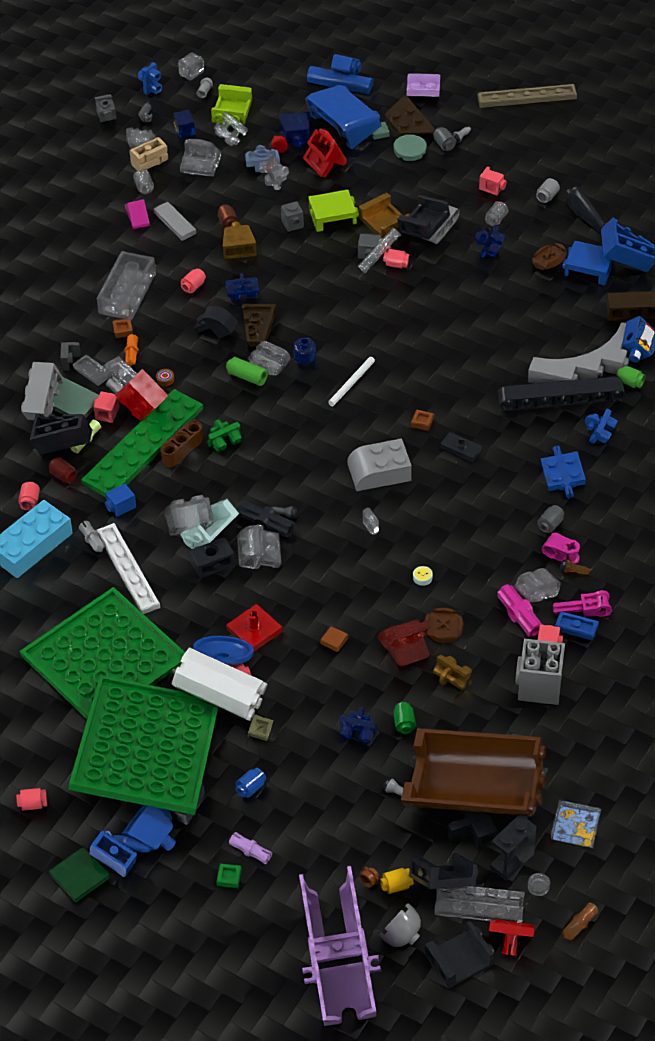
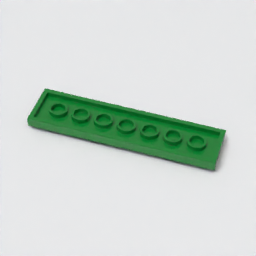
M173 389L148 416L81 479L82 485L106 497L105 493L123 484L128 485L161 452V446L203 410V404Z

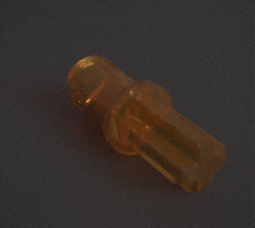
M587 903L579 914L573 916V920L563 930L564 937L572 940L582 929H586L588 922L598 914V908L592 903Z

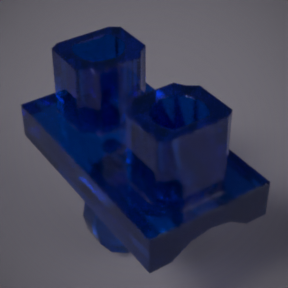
M494 225L489 235L485 230L478 231L475 234L474 238L477 244L484 245L479 256L484 258L486 253L493 257L496 256L500 248L499 246L502 245L505 235L497 232L498 226Z
M243 273L239 274L240 279L226 281L227 294L232 301L240 299V295H247L249 299L256 298L257 293H259L257 277L244 278Z
M360 707L358 712L351 711L350 717L340 715L339 718L341 726L340 735L343 738L351 739L353 730H359V740L370 743L373 734H377L378 727H376V722L370 721L371 715L364 714L365 708Z

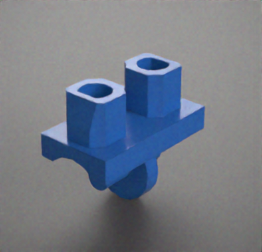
M152 62L148 68H142L138 72V79L143 81L145 94L148 95L151 92L158 94L162 91V85L158 83V80L161 78V72L157 70L156 63Z
M606 409L600 419L598 414L586 417L585 424L588 426V430L594 429L589 442L594 444L596 440H599L604 444L607 443L612 433L603 428L612 432L617 424V420L610 417L611 410Z

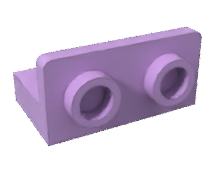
M408 74L407 96L439 97V74Z

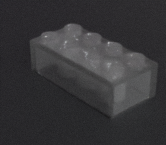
M121 251L97 297L99 314L122 319H133L156 274L155 259L153 257Z
M203 495L192 497L188 502H184V499L173 501L165 513L170 536L181 534L199 525L206 529L214 521L209 497L204 498Z

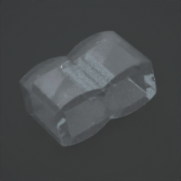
M541 568L533 573L526 572L520 575L514 587L529 602H539L543 598L555 597L559 592L561 583L547 569Z

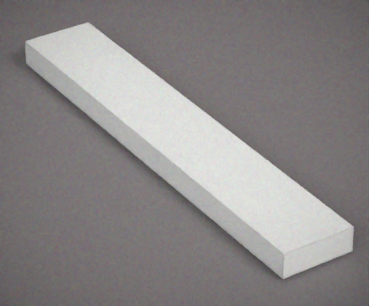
M113 523L97 529L99 538L104 543L107 553L140 612L146 614L159 609V601L116 525Z

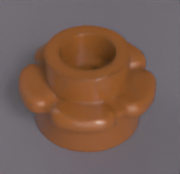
M367 867L362 869L363 872L359 874V879L363 885L371 888L379 883V874L375 869H368Z

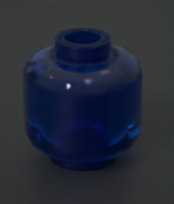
M299 338L294 342L293 357L295 361L301 364H309L315 360L316 344L312 339Z

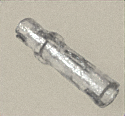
M392 227L358 267L366 274L382 254L391 248L393 242L401 234Z

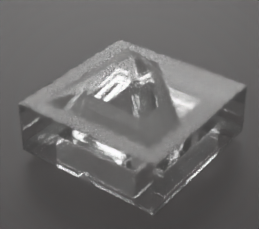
M370 508L364 509L363 524L372 535L379 533L377 517Z

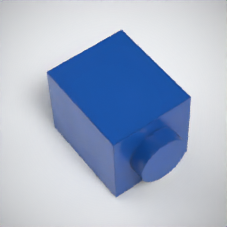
M126 484L105 493V506L116 517L136 508L135 495Z

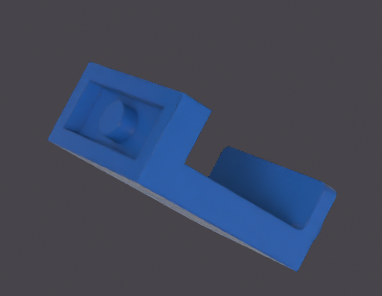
M574 241L573 246L568 249V258L564 259L562 269H565L564 276H568L570 270L599 276L598 284L605 285L614 260L604 257L603 247Z

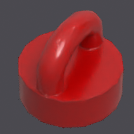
M273 136L271 148L277 150L278 153L285 152L288 147L286 138Z

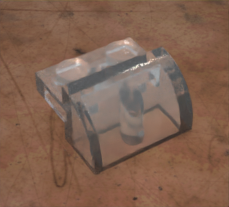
M263 525L248 526L240 531L237 540L239 565L241 567L258 569L260 565L279 568L281 564L279 533L263 531Z

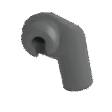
M147 103L144 104L138 113L141 120L145 123L150 122L152 119V114H148L151 110V105Z

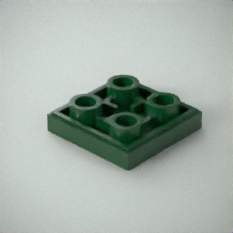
M84 847L49 871L50 876L75 903L110 879L109 873Z

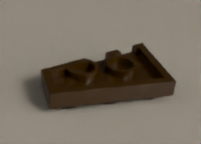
M242 304L248 347H266L277 311L276 304Z

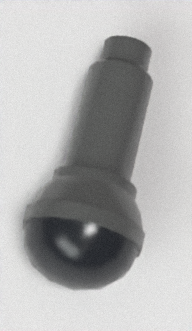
M294 506L286 508L271 507L278 515H283L289 519H295L298 515V510Z

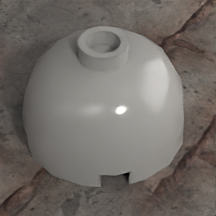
M409 903L405 906L408 910L406 912L401 910L385 927V930L388 932L385 935L382 932L378 935L390 946L403 947L407 943L412 945L420 936L417 932L421 927V919Z

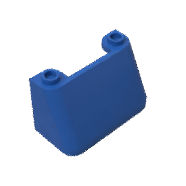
M337 85L317 91L305 98L311 116L316 120L322 117L338 130L339 136L347 139L346 145L351 150L382 126L379 120L381 117L378 112L372 111L350 93L345 85Z

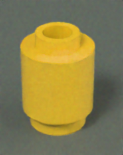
M399 868L383 873L380 884L383 891L392 894L409 889V886L413 885L414 881L409 877V868Z

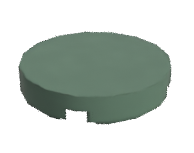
M416 135L401 136L394 142V153L398 158L400 156L405 161L418 160L423 157V154H426V142L423 138Z

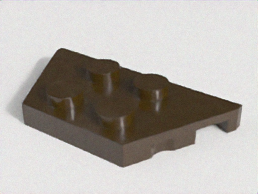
M406 95L385 113V120L399 137L404 135L421 137V134H431V137H434V127Z

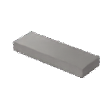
M169 202L154 208V213L182 241L196 234V229Z

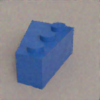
M613 217L601 229L604 257L647 272L655 265V245L641 235L635 236L630 232L631 229L629 227L623 228L617 224L618 220Z

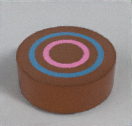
M169 369L158 371L156 374L157 383L160 386H170L173 384V371Z

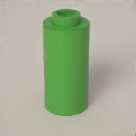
M237 357L230 359L226 365L228 374L259 386L265 383L268 376L267 369Z

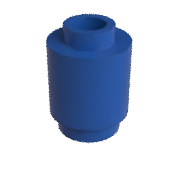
M259 768L250 769L235 782L236 792L241 797L250 798L264 785L266 776Z

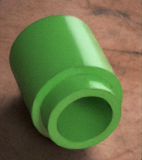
M626 365L620 368L617 373V377L622 379L623 384L632 388H641L645 380V374H642V371Z

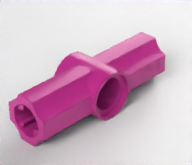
M512 585L502 586L497 596L507 608L510 619L514 623L518 622L528 636H538L542 623L533 613L530 602L527 599L523 600Z

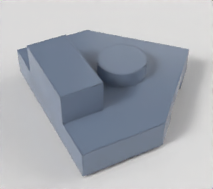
M262 145L257 146L255 151H249L245 154L246 166H255V172L272 171L273 164H280L278 151L271 149V151L267 150Z

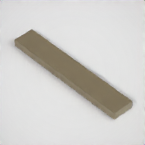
M574 84L480 92L477 98L480 108L571 100L577 99V93Z

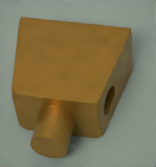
M235 221L231 223V227L224 228V259L257 256L256 241L248 225H241L240 222Z

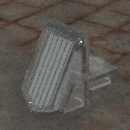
M185 140V152L180 172L213 177L221 157L219 149L212 142L205 140Z

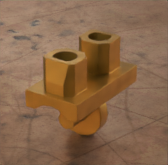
M439 655L433 673L440 677L439 682L443 685L449 682L460 690L465 689L467 680L472 672L471 668L458 666L456 660L451 656L444 657Z

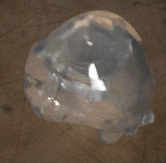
M133 127L126 130V140L131 149L156 138L152 130L147 132V130L141 131L139 128L133 129Z

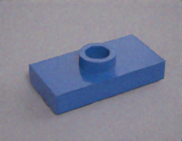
M560 611L555 627H560V632L593 641L599 621Z

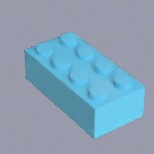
M42 500L0 534V566L16 578L20 577L73 534L71 519L47 501Z

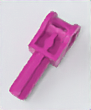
M600 590L595 593L581 594V600L554 603L553 612L554 614H560V611L565 613L583 611L584 617H605L612 613V607L608 601L610 598L609 593Z

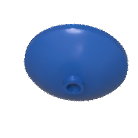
M230 636L204 637L197 640L193 646L194 650L231 667L247 662L253 657L254 648L250 643Z

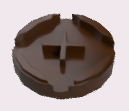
M556 243V246H551L550 244L540 248L534 254L535 258H532L534 266L537 269L545 270L559 265L567 256L565 247L562 244Z
M437 608L432 613L426 615L424 631L435 642L450 643L461 636L464 626L463 618L456 614L457 612L453 609Z

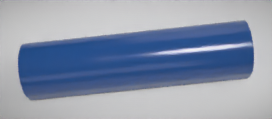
M310 66L307 74V82L329 87L345 85L349 91L369 94L374 85L373 78Z

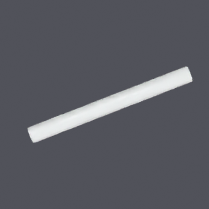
M369 357L328 401L330 406H335L375 362L373 357Z

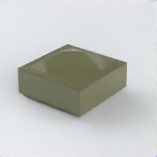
M254 715L248 736L267 741L274 720Z

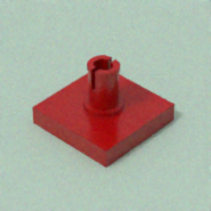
M257 604L226 625L227 630L235 638L250 643L254 648V652L283 632L282 626Z
M492 919L489 931L505 934L502 954L508 955L509 945L511 944L510 955L516 956L518 936L534 937L535 924Z

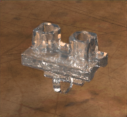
M275 155L270 156L268 161H262L259 166L261 173L268 172L265 176L266 186L273 185L275 190H280L281 182L286 180V176L289 174L288 167L278 164Z

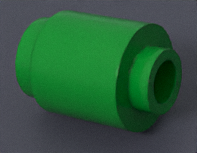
M407 702L396 704L393 711L396 730L403 734L411 733L416 728L413 708Z

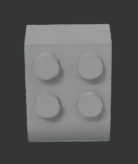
M402 439L365 445L355 449L348 457L347 464L356 491L411 481V463Z

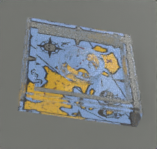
M559 800L551 839L593 848L601 809Z

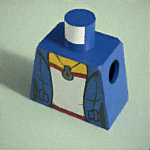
M640 316L627 321L622 345L630 352L629 360L636 363L639 360L650 357L655 351V329Z

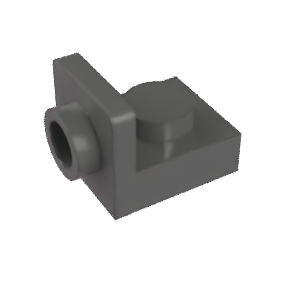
M79 342L61 343L62 371H69V365L73 363V357L81 356Z

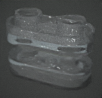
M225 111L222 115L225 121L223 124L216 123L214 126L216 131L214 133L221 138L225 137L224 141L230 146H237L241 141L237 136L239 133L245 135L248 128ZM229 125L235 128L233 132L227 129Z
M262 341L248 357L250 363L267 369L270 375H278L283 366H286L291 359L286 350L267 341Z

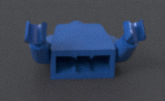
M142 805L122 832L123 836L113 835L111 832L105 831V834L108 833V836L115 838V841L118 840L119 843L126 845V848L129 847V850L134 852L148 853L151 850H156L160 845L167 851H170L176 843L168 835L173 828L170 811Z

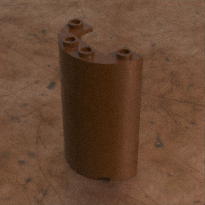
M417 728L413 745L417 760L412 782H405L401 798L404 806L506 815L521 814L522 816L530 817L534 815L537 806H541L542 794L540 792L541 788L545 787L546 781L545 775H542L546 746H542L541 737Z

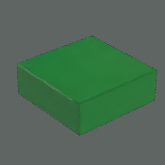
M220 864L217 886L238 888L242 870L241 866Z

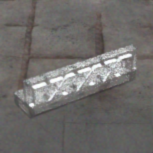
M474 886L437 889L435 915L485 921L498 919L522 923L525 892Z

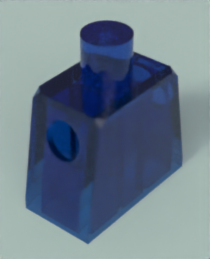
M310 112L279 114V128L283 137L286 138L287 144L293 143L294 146L300 147L303 145V142H308L311 128Z

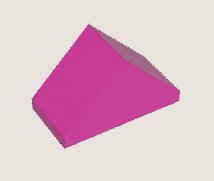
M144 199L125 204V209L133 229L150 226Z

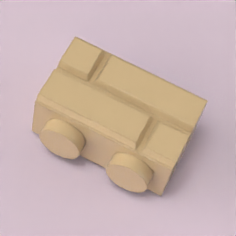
M157 137L131 149L132 166L138 172H142L168 160L166 144Z

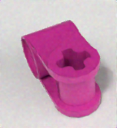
M552 533L541 548L543 554L549 558L560 562L567 559L566 565L572 566L579 562L578 552L580 544L559 533Z

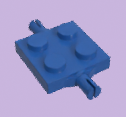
M554 446L552 449L554 456L541 458V466L549 491L565 490L566 497L570 499V496L571 498L574 497L572 488L586 484L578 452L562 454L560 446H557V449Z

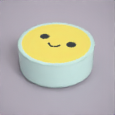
M420 566L413 571V580L416 584L425 586L431 583L433 573L430 568Z

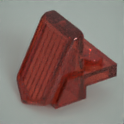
M415 619L398 626H391L377 636L384 647L388 649L396 663L401 667L426 659L430 655L423 638L426 635L425 632L430 629L428 620L420 623L419 619Z

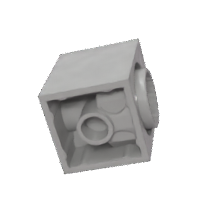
M524 639L522 656H519L517 661L515 684L519 685L518 700L559 704L565 643Z

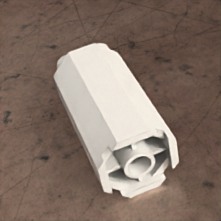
M188 648L180 661L182 662L180 668L177 667L172 685L251 721L255 713L254 708L258 710L261 705L262 698H260V695L264 694L267 683L194 649Z

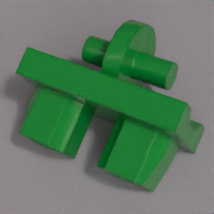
M219 419L214 421L215 427L210 428L211 434L208 435L209 440L207 444L209 447L213 445L216 451L220 452L226 448L227 444L224 440L228 438L232 445L241 442L242 437L239 432L240 424L238 422L229 425L227 421L223 423Z

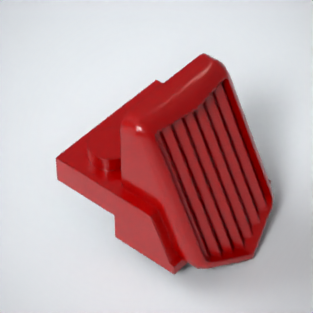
M321 128L318 131L315 129L307 142L310 147L303 159L321 177L326 178L334 163L345 166L347 159L327 130Z

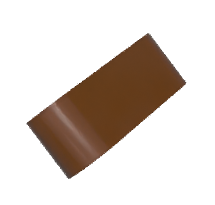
M189 421L161 446V457L164 466H176L203 441L202 424L199 421Z

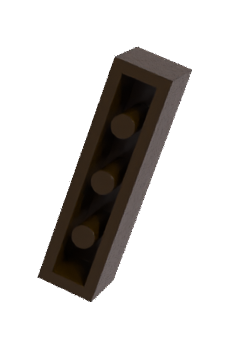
M655 291L607 293L606 309L608 321L631 320L638 316L644 320L655 319Z

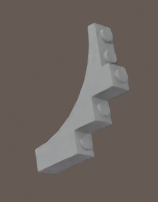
M621 323L616 334L607 343L588 354L566 359L533 357L529 368L528 382L539 384L574 381L577 379H597L602 377L603 372L617 374L620 368L629 364L627 350L622 345L626 323Z

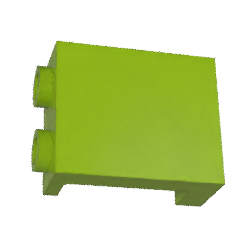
M220 84L216 106L211 109L212 122L244 126L252 103V88Z
M349 190L308 197L309 211L317 232L323 231V223L351 218L353 225L357 224L356 218L359 217V211L357 207H354V197L350 196Z

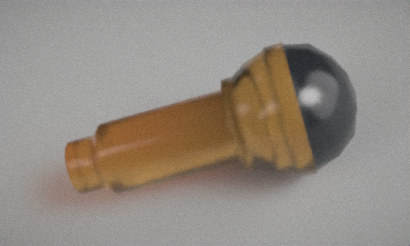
M568 559L563 560L560 564V569L564 573L576 572L589 575L590 569L587 567L576 565Z

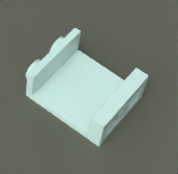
M228 499L210 505L204 510L213 521L206 530L199 525L180 534L187 546L194 549L197 546L210 543L239 514Z

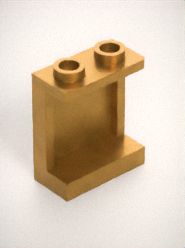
M388 193L359 206V219L373 233L381 235L382 241L400 233L397 218L402 214L391 204V196Z

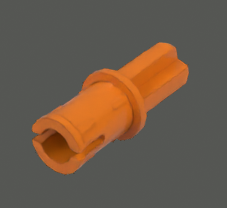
M133 334L127 336V346L124 349L126 354L125 363L130 367L136 364V356L139 352L137 347L138 337Z

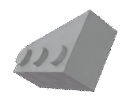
M33 362L28 374L29 383L25 387V401L21 405V411L27 420H34L35 414L48 417L52 413L55 405L52 402L54 395L58 396V384L64 381L54 363Z

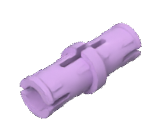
M237 832L229 840L230 845L245 852L246 856H252L264 864H267L272 856L271 851L264 849L254 840L250 841Z

